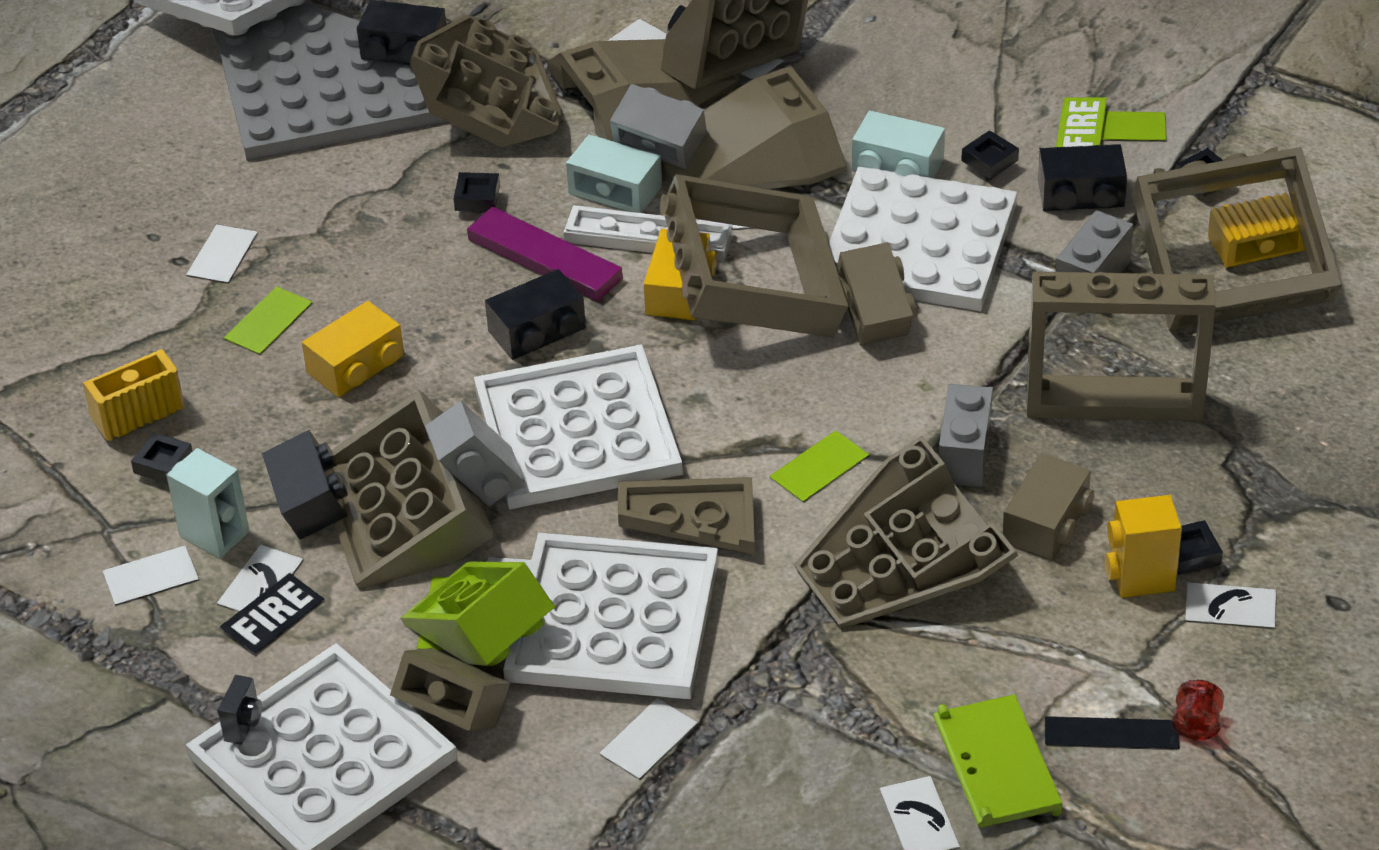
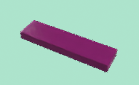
M493 206L467 228L468 240L541 275L559 269L579 293L597 302L623 279L622 267Z

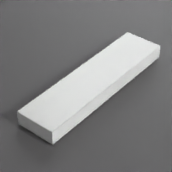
M573 205L563 233L564 240L571 244L653 253L661 228L668 229L665 216ZM696 219L699 232L710 233L711 251L717 252V261L725 262L733 237V225Z

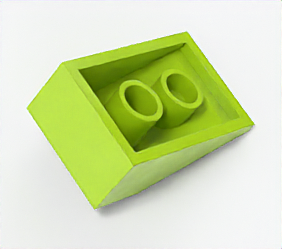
M466 562L402 615L400 619L407 627L465 663L493 666L504 660L511 653L512 650L509 646L521 636L527 637L538 631L546 622L543 617L552 611L555 605L525 562Z

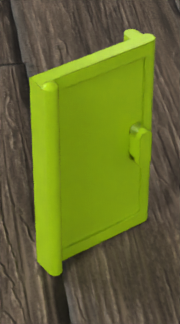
M1015 694L948 709L946 704L938 706L937 712L933 714V718L978 827L982 828L1047 812H1052L1053 816H1059L1062 813V800Z

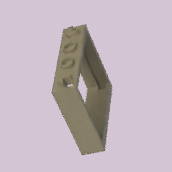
M1273 147L1266 150L1263 154L1252 156L1238 153L1230 155L1219 162L1206 164L1205 161H1194L1184 165L1181 169L1165 171L1162 168H1156L1153 174L1137 176L1132 191V198L1153 274H1173L1153 202L1285 178L1312 274L1216 291L1214 323L1334 301L1342 286L1302 147L1278 151V147ZM1164 314L1169 331L1196 327L1198 323V315Z
M675 174L667 195L662 194L660 212L665 216L668 227L667 238L669 242H672L675 253V268L680 272L683 283L682 294L684 298H687L691 316L833 338L848 308V303L814 198ZM696 219L786 233L805 294L712 280Z
M1033 272L1027 370V418L1203 421L1216 307L1214 275ZM1046 312L1198 315L1192 378L1043 375Z

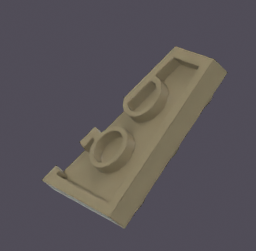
M752 477L618 482L619 527L755 555Z

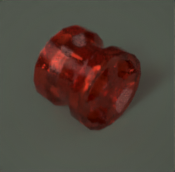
M1189 680L1182 683L1177 689V707L1174 710L1172 719L1175 731L1181 736L1193 740H1208L1215 737L1220 731L1221 716L1219 713L1223 710L1225 697L1223 691L1216 684L1205 680Z

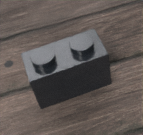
M370 0L356 28L361 59L411 65L410 60L417 42L447 26L445 8Z
M1121 144L1039 148L1038 183L1043 211L1125 207L1127 172Z
M559 269L485 300L488 332L512 360L586 329L584 297Z
M307 430L262 453L280 512L300 540L348 516L342 498L348 496V493L338 473H333L332 468L338 464L327 442L319 444L311 431Z

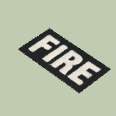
M288 573L223 623L220 628L255 654L322 602L324 598L294 575Z

